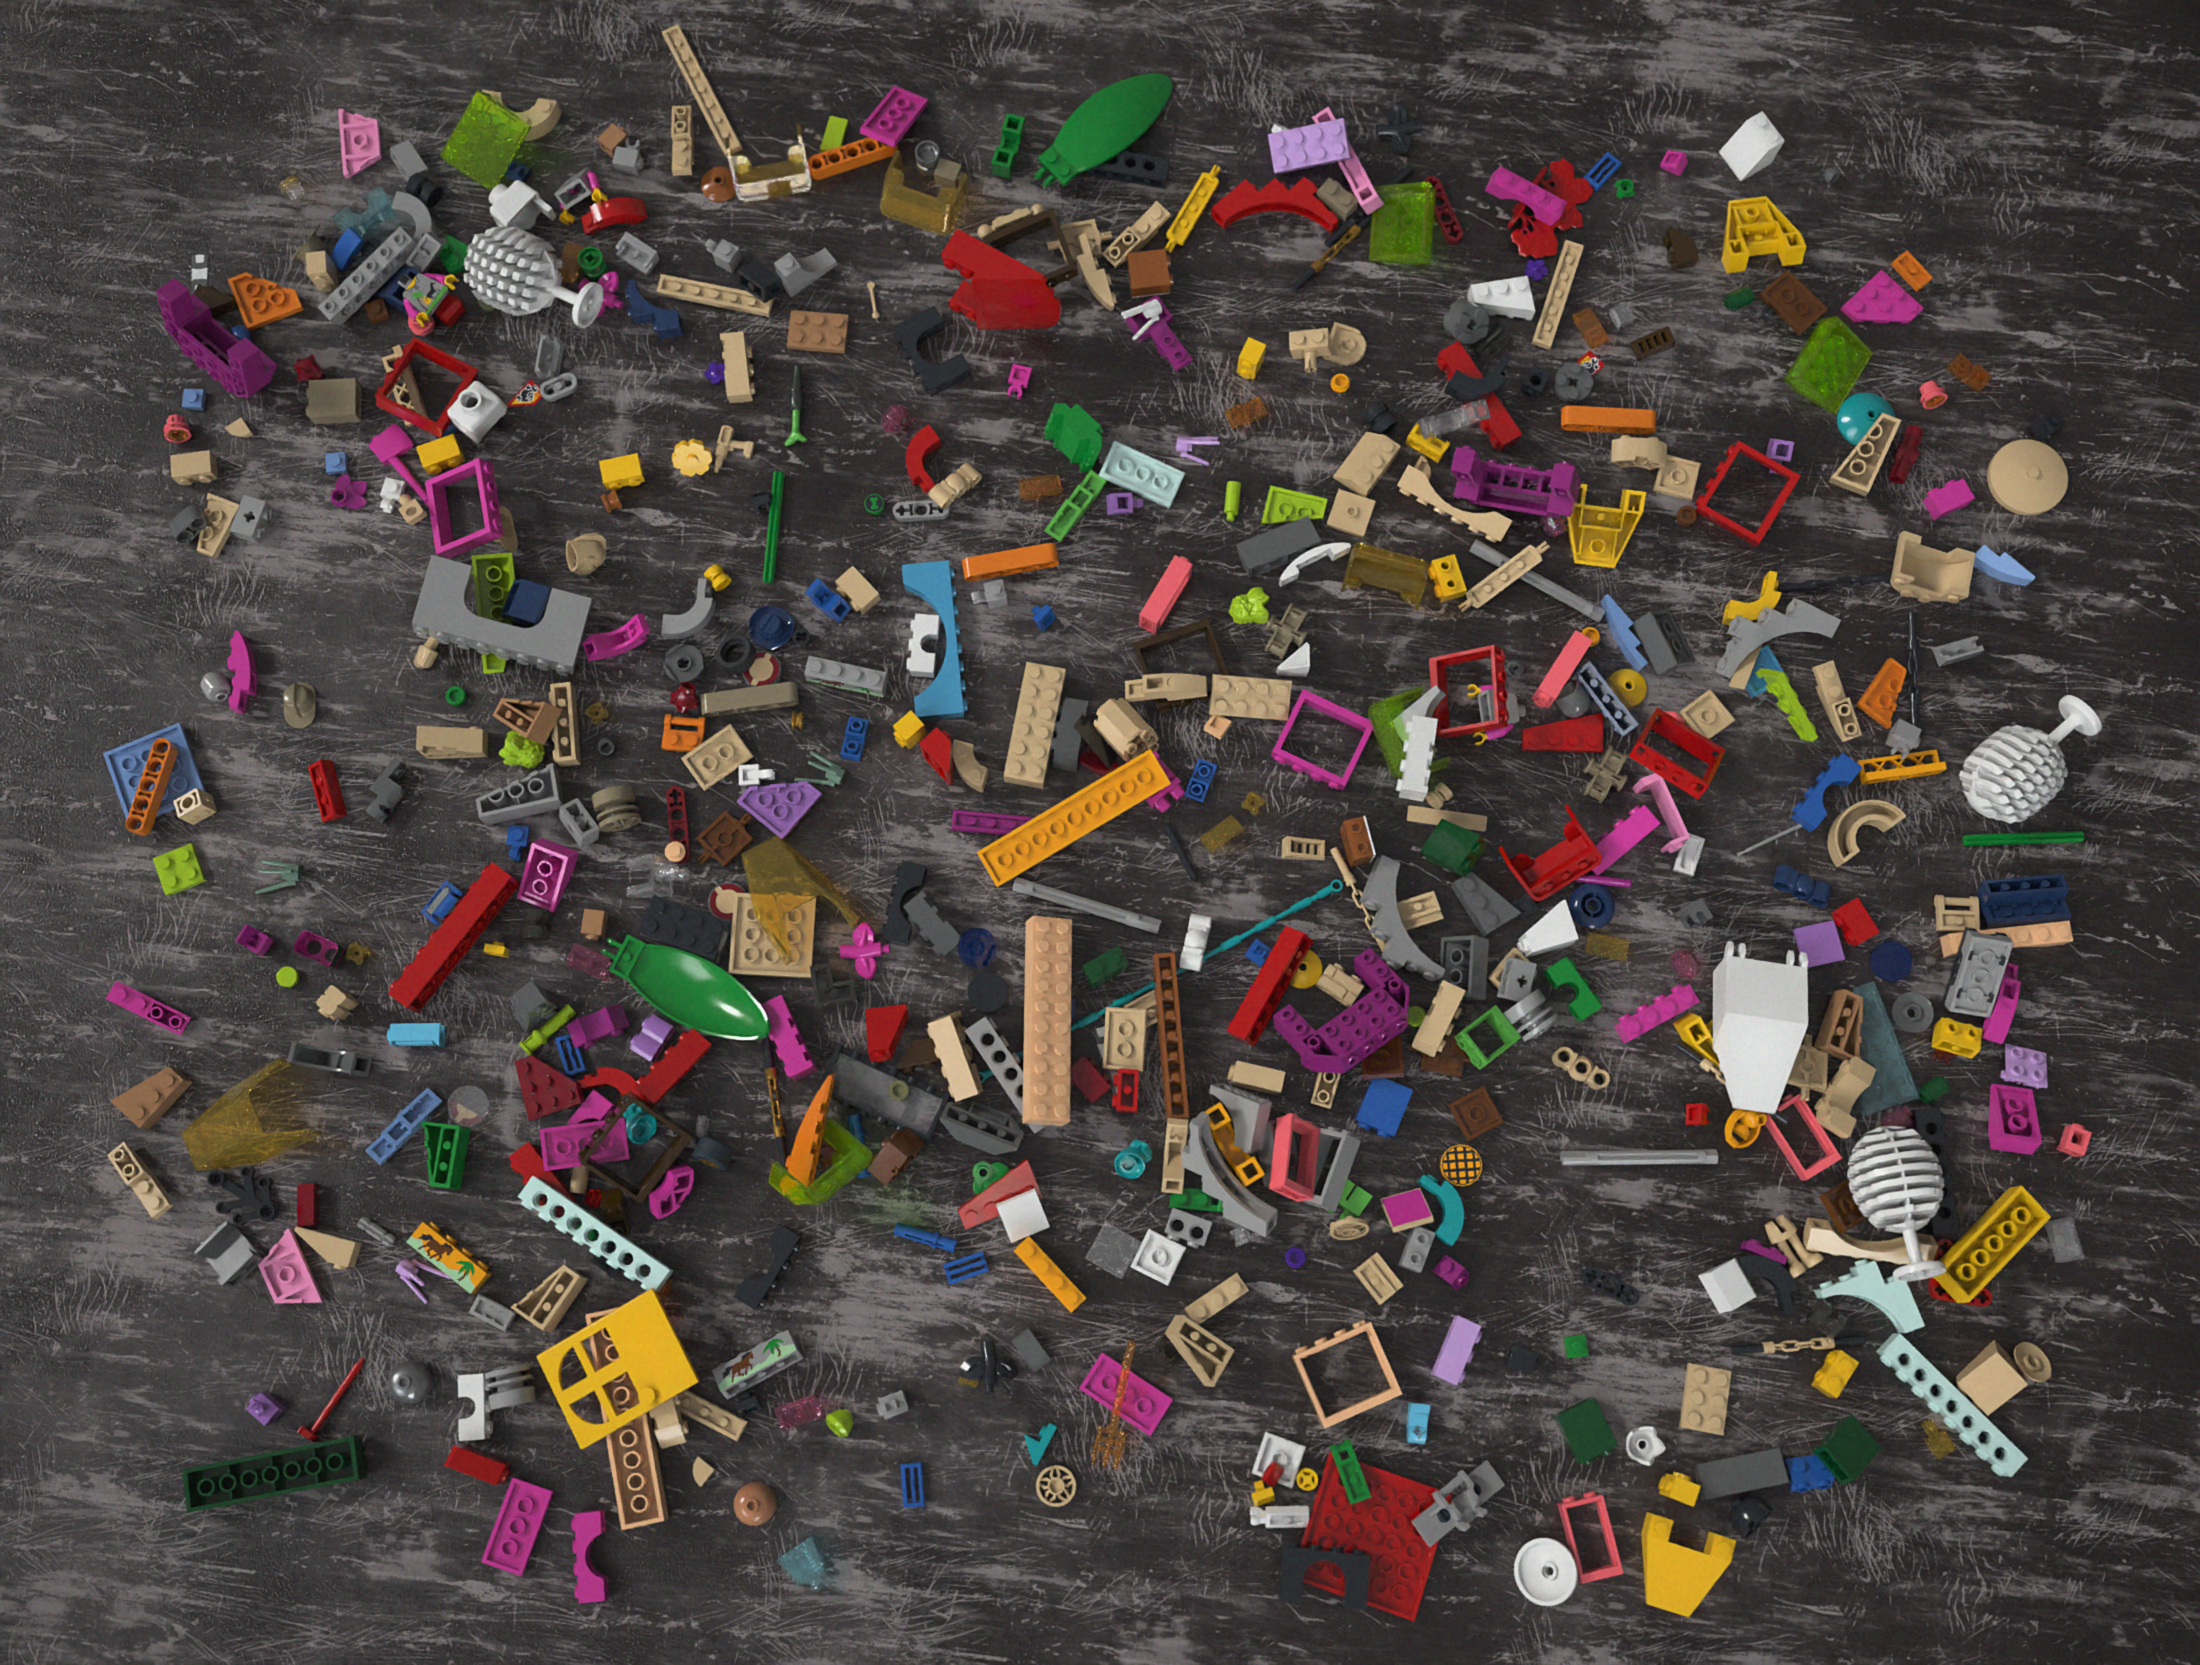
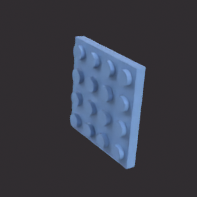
M181 723L174 724L103 753L126 820L152 745L159 738H165L178 747V755L157 816L176 809L174 800L195 788L206 792ZM168 746L164 747L163 753L168 750ZM162 765L157 766L156 772L161 769ZM155 783L150 786V791L154 789ZM148 803L144 804L143 810L148 807Z

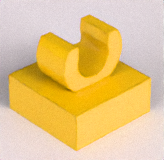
M1262 1480L1254 1482L1256 1492L1252 1493L1251 1496L1255 1507L1275 1501L1272 1487L1265 1489Z

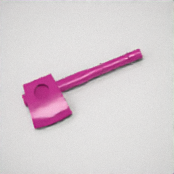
M393 424L380 435H376L368 446L385 466L391 463L397 472L411 485V488L421 497L424 504H427L429 507L427 492L399 459L400 456L409 451L414 445L408 435L397 424Z

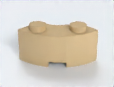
M1629 435L1620 436V439L1612 440L1611 462L1621 468L1641 467L1651 470L1664 467L1667 463V444L1659 441L1657 437L1632 438Z
M954 739L953 758L959 775L967 785L983 792L988 777V769L975 760L973 744Z
M679 1394L649 1411L650 1417L654 1419V1431L662 1449L687 1442L686 1434L689 1433L686 1420L683 1421L679 1410V1405H681Z

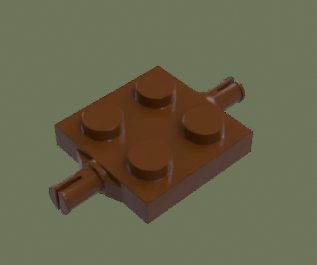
M725 810L696 837L705 850L697 859L699 863L703 866L712 857L725 868L754 841L744 827L753 818L746 813L738 821Z
M1450 1033L1449 1036L1445 1034L1443 1040L1446 1043L1442 1051H1437L1434 1057L1411 1047L1413 1042L1409 1043L1408 1050L1420 1052L1421 1063L1419 1069L1460 1078L1465 1062L1472 1064L1467 1053L1458 1046L1454 1038L1457 1034Z

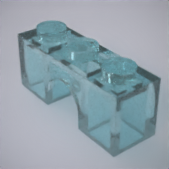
M381 186L365 195L369 206L364 213L355 214L347 206L332 216L343 233L349 227H352L362 236V234L370 229L376 228L384 220L393 217L395 214L391 209L393 203Z

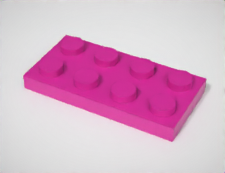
M894 85L860 127V133L895 147L927 107L928 99Z
M620 1118L590 1156L598 1163L629 1159L625 1118ZM605 1121L539 1129L544 1171L583 1166L579 1163L578 1153L583 1145L589 1144L592 1140L593 1132L598 1127L601 1128Z
M1104 1353L1100 1354L1079 1388L1149 1436H1151L1173 1399Z
M512 1477L481 1562L523 1576L554 1491Z

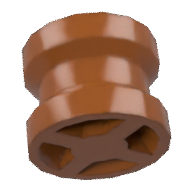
M616 490L611 491L608 495H600L608 513L612 512L615 508H623Z

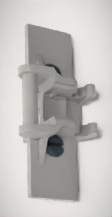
M1487 1460L1468 1475L1463 1470H1460L1457 1476L1441 1490L1432 1493L1435 1502L1411 1522L1427 1545L1431 1547L1454 1527H1457L1460 1531H1466L1471 1527L1469 1523L1477 1516L1483 1517L1488 1511L1485 1508L1482 1509L1480 1505L1505 1485ZM1460 1485L1462 1492L1450 1502H1447L1445 1497Z

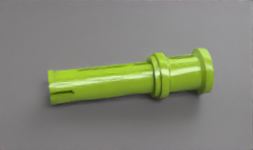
M567 1004L539 1030L534 1029L532 1031L533 1034L524 1042L520 1041L519 1045L529 1056L533 1055L537 1048L542 1044L545 1045L548 1041L547 1039L577 1013Z

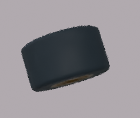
M701 1137L692 1156L703 1165L717 1170H726L734 1151L731 1147L718 1140Z

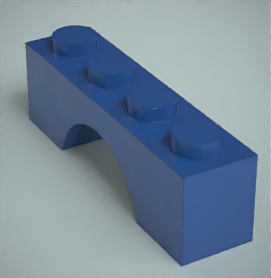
M1844 753L1838 757L1834 755L1827 763L1829 766L1827 771H1822L1815 779L1817 784L1814 787L1810 786L1804 793L1806 797L1804 801H1799L1792 809L1794 814L1791 816V819L1802 825L1808 832L1816 829L1827 815L1822 800L1825 789L1832 785L1846 787L1863 768Z

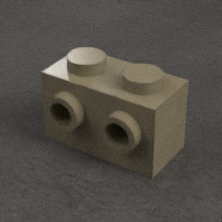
M1328 178L1317 190L1316 198L1321 199L1325 207L1329 211L1334 212L1340 222L1343 223L1356 212L1358 206L1356 196L1343 189L1339 182Z

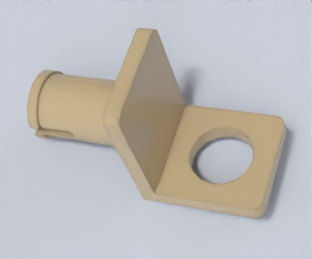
M404 494L399 498V503L402 507L398 510L411 526L427 516V513L415 498L412 500L408 494Z

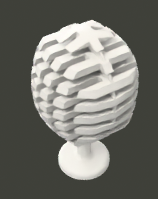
M514 226L493 227L486 230L485 233L475 234L472 243L468 245V255L465 257L464 265L467 271L470 270V273H464V281L470 283L471 287L478 288V290L471 291L478 300L481 299L484 303L492 305V307L500 309L505 313L512 314L513 316L541 311V308L550 307L554 298L558 297L574 305L572 311L574 323L581 328H586L597 317L603 302V288L598 283L590 282L586 284L579 294L562 287L563 276H561V272L557 271V269L562 268L563 261L560 258L556 259V255L553 253H548L556 251L549 242H545L544 239L520 228H514Z
M2065 695L2059 701V710L2065 721L2049 735L2041 730H2034L2019 725L2005 726L1988 737L1989 739L1983 741L1979 745L1980 747L1973 750L1972 755L1964 761V771H1960L1959 777L1963 781V792L1970 805L1978 813L1989 819L2002 820L2009 824L2016 821H2025L2037 813L2038 809L2047 805L2048 801L2057 795L2056 793L2063 787L2064 777L2067 778L2068 770L2065 767L2066 763L2062 758L2064 755L2058 743L2074 729L2088 736H2094L2099 733L2102 725L2096 713L2079 698Z
M1882 1126L1865 1133L1864 1137L1854 1146L1852 1155L1849 1158L1848 1167L1850 1166L1847 1171L1848 1179L1850 1180L1849 1188L1854 1193L1852 1197L1854 1202L1860 1206L1859 1210L1865 1217H1870V1223L1876 1228H1888L1885 1231L1903 1233L1910 1264L1894 1270V1281H1916L1945 1273L1947 1270L1943 1262H1923L1916 1234L1917 1230L1927 1225L1930 1219L1935 1216L1940 1207L1939 1203L1943 1198L1944 1179L1941 1177L1943 1173L1941 1166L1937 1164L1939 1160L1936 1154L1931 1152L1932 1148L1927 1141L1922 1140L1921 1135L1914 1129L1906 1130V1127Z

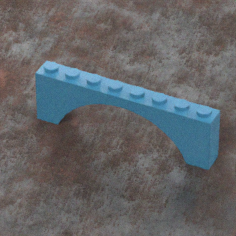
M949 560L902 565L905 590L918 595L932 606L943 623L947 642L944 662L937 677L926 690L914 697L915 714L921 722L965 717L964 711H968L967 699H963L962 692H966L965 680H961L960 674L964 673L963 661H959V654H962L961 642H957V635H960V625L955 623V616H959L958 605L953 602V597H957L956 585H952L951 579L955 578L954 566L950 567Z

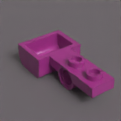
M1155 295L1141 305L1156 299L1162 307V313L1158 315L1159 320L1153 322L1137 339L1141 343L1151 337L1159 354L1163 358L1166 357L1174 370L1178 372L1192 363V358L1168 326L1173 323V316L1160 298ZM1143 312L1126 318L1125 321L1135 335L1151 318H1146Z

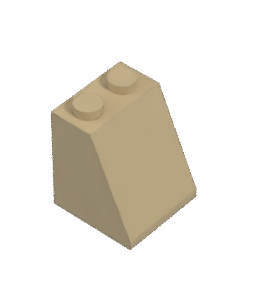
M1993 1340L1956 1376L1958 1390L1964 1396L1968 1394L1973 1400L1972 1404L1980 1412L1984 1411L1987 1416L2028 1385L2026 1375L2023 1374L2014 1359L1996 1340Z

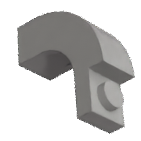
M397 191L391 209L396 217L408 219L416 223V231L413 238L419 243L425 232L429 233L431 231L436 232L435 236L437 237L435 222L426 206L416 197Z
M698 579L697 599L694 606L688 612L681 615L663 614L661 634L665 639L688 638L700 632L709 623L716 604L713 598H708L712 596V586L707 579Z

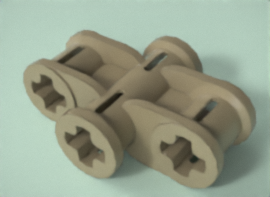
M1291 602L1282 620H1279L1273 614L1265 630H1271L1274 634L1264 651H1270L1282 660L1292 642L1300 648L1308 632H1302L1299 628L1302 626L1309 611H1303L1295 607L1294 603Z
M1610 745L1601 763L1595 761V758L1592 757L1584 773H1590L1593 777L1583 794L1585 796L1587 794L1601 804L1611 786L1620 792L1628 776H1622L1618 772L1625 763L1628 754H1622Z

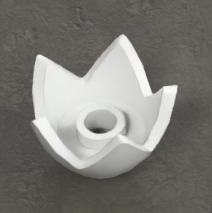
M1654 1427L1634 1428L1627 1436V1453L1631 1459L1637 1460L1641 1464L1651 1466L1655 1457L1666 1449L1662 1441L1657 1437ZM1642 1440L1645 1442L1643 1449L1639 1447V1442Z

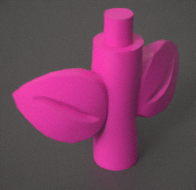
M610 271L603 274L598 281V284L603 288V302L597 317L603 314L605 305L619 309L623 307V302L614 294L619 285L617 272ZM584 278L579 284V290L581 291L591 281Z
M863 922L853 932L852 937L855 945H840V958L855 959L856 972L861 977L871 980L877 969V961L874 957L882 956V953H889L890 947L889 944L881 945V942H875V933L872 926L868 922Z

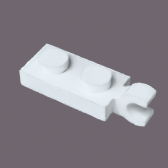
M1272 1506L1266 1507L1265 1511L1259 1507H1250L1251 1524H1265L1266 1528L1306 1527L1309 1521V1507Z

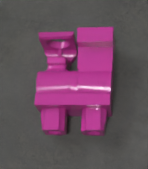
M1154 751V756L1171 784L1145 799V801L1149 803L1152 809L1156 807L1164 813L1171 807V804L1165 797L1171 794L1178 801L1184 796L1185 792L1179 785L1180 779L1175 776L1160 759L1159 754Z

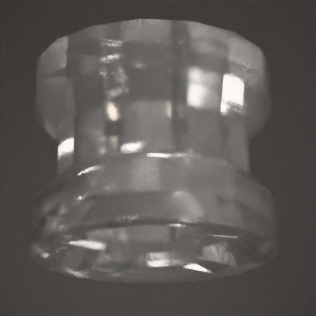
M1243 1226L1229 1232L1235 1239L1234 1244L1236 1247L1255 1239L1250 1234L1249 1229Z

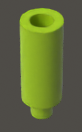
M1237 481L1227 482L1224 507L1227 521H1234L1235 515H1238L1241 483Z

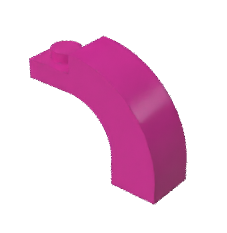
M644 613L636 614L621 628L607 633L591 634L582 643L588 661L614 657L636 648L647 640L646 634L650 632L649 625Z

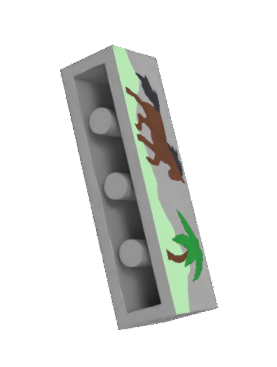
M813 656L808 657L804 673L806 680L879 697H884L888 683L886 672Z
M789 1330L779 1332L775 1337L766 1342L759 1343L755 1348L740 1353L731 1361L720 1364L718 1368L712 1371L720 1392L728 1400L802 1360L803 1356L795 1338Z

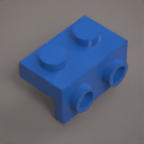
M1816 1455L1785 1459L1784 1465L1791 1482L1789 1486L1790 1492L1804 1493L1816 1488L1825 1490L1833 1485L1835 1477Z

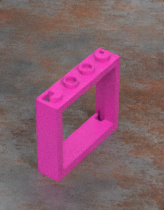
M477 458L425 481L436 555L452 558L504 536L492 462ZM477 474L485 528L453 541L445 487Z
M1303 689L1272 751L1271 757L1279 761V764L1284 765L1286 763L1292 766V769L1296 772L1309 774L1310 778L1315 781L1321 782L1322 780L1328 783V786L1332 789L1344 790L1375 723ZM1303 704L1364 732L1343 778L1281 749Z

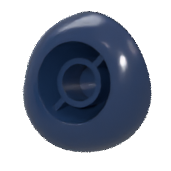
M764 606L757 609L749 620V633L752 640L759 647L767 650L776 649L784 645L790 639L794 629V621L791 615L786 610L776 606Z
M1583 884L1572 893L1569 899L1568 907L1572 918L1587 928L1604 927L1614 916L1615 902L1611 892L1604 885Z

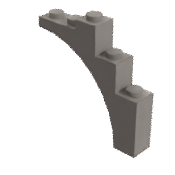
M1795 598L1788 604L1785 615L1768 607H1764L1759 613L1757 623L1736 615L1730 622L1727 632L1733 638L1728 642L1726 652L1723 658L1719 660L1715 672L1731 678L1739 664L1749 653L1761 644L1780 635L1792 632H1812L1832 638L1841 620Z
M1381 855L1375 860L1359 901L1366 908L1377 910L1369 932L1374 934L1377 939L1387 940L1380 958L1392 970L1397 971L1405 966L1408 971L1418 972L1425 979L1436 981L1443 977L1445 969L1431 961L1419 950L1409 937L1400 918L1396 900V878L1400 863Z
M1202 1111L1189 1124V1145L1184 1146L1181 1151L1182 1167L1202 1176V1192L1223 1201L1224 1218L1266 1237L1277 1225L1278 1210L1249 1192L1227 1168L1213 1141L1209 1114Z

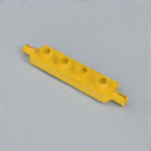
M1214 165L1210 173H1202L1166 233L1169 242L1165 250H1169V253L1172 252L1176 244L1183 246L1219 185V180L1216 176L1221 170L1219 166Z

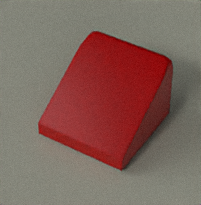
M1271 1461L1261 1475V1479L1271 1487H1274L1285 1470L1274 1461Z

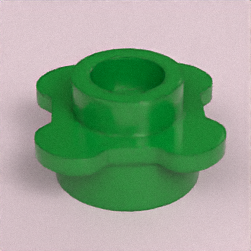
M1623 179L1615 182L1614 186L1617 188L1616 196L1618 198L1625 196L1631 198L1635 195L1632 180Z

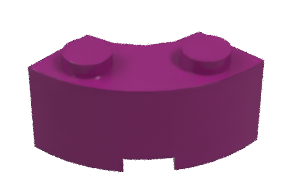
M620 1003L606 1006L590 1015L577 1018L567 1025V1029L575 1049L583 1046L585 1049L594 1047L596 1042L610 1036L614 1038L624 1033L623 1030L629 1027L630 1024Z

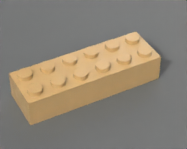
M1026 662L1003 776L1004 782L1044 789L1051 754V743L1055 734V724L1058 719V710L1066 679V669Z

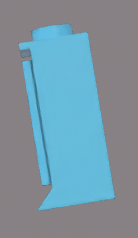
M441 1023L390 1024V1029L387 1031V1040L390 1045L395 1047L438 1045L445 1048L446 1026L441 1025Z

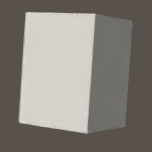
M1736 1258L1698 1275L1719 1314L1733 1311L1757 1296Z

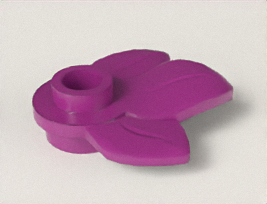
M348 474L342 475L335 483V489L330 496L331 502L336 507L362 508L367 504L366 500L362 497L367 490V483L365 481L351 482ZM340 496H344L341 501H338Z

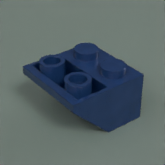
M402 266L390 278L378 296L408 315L403 304V293L406 289L399 285L398 281L403 274L413 280L420 272L410 266Z
M524 579L514 580L499 616L519 627L537 625L543 619V611L548 604L552 588Z

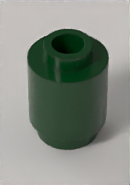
M1748 286L1741 287L1726 294L1724 299L1726 309L1735 312L1750 305L1751 301L1754 300L1752 289Z
M1935 1076L1920 1087V1090L1917 1092L1918 1096L1926 1105L1934 1104L1950 1093V1083L1944 1077Z

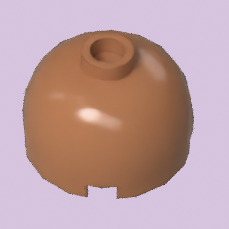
M751 1482L738 1490L734 1498L733 1508L736 1516L742 1523L749 1526H759L770 1520L775 1513L777 1498L775 1492L765 1483Z

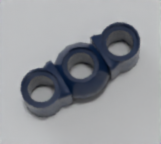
M1779 865L1777 867L1772 886L1775 889L1785 893L1790 891L1794 897L1806 899L1805 902H1809L1811 905L1819 908L1827 907L1832 891L1830 884L1818 879L1814 881L1811 876L1799 874L1798 870L1788 865Z

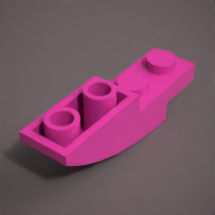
M234 631V637L230 641L231 655L227 659L228 669L235 674L232 678L233 691L229 697V706L236 713L245 714L248 695H256V662L247 638L239 631Z
M2007 962L1990 1018L1984 1017L1982 1038L2000 1045L2003 1044L2010 1028L2020 992L2021 982L2017 981L2019 966Z
M119 981L114 983L106 997V1000L182 1036L192 1018Z

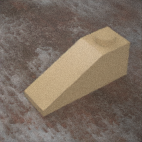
M295 1227L294 1231L327 1262L333 1263V1268L346 1271L347 1267H355L362 1243L303 1227Z

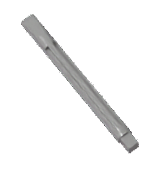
M1477 539L1470 549L1471 553L1497 567H1501L1510 560L1504 554ZM1529 570L1520 577L1525 582L1582 612V614L1598 623L1606 610L1584 600L1532 570Z
M1016 877L1013 884V891L1121 922L1158 934L1161 920L1040 885Z
M1716 1149L1561 1151L1560 1153L1562 1166L1717 1164L1719 1157Z

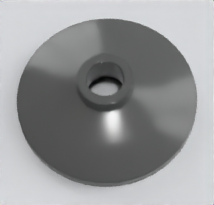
M1907 992L1895 1000L1892 1007V1016L1895 1023L1902 1030L1918 1033L1931 1025L1934 1010L1931 1002L1924 995L1917 992ZM1908 1010L1913 1012L1912 1017L1908 1016Z

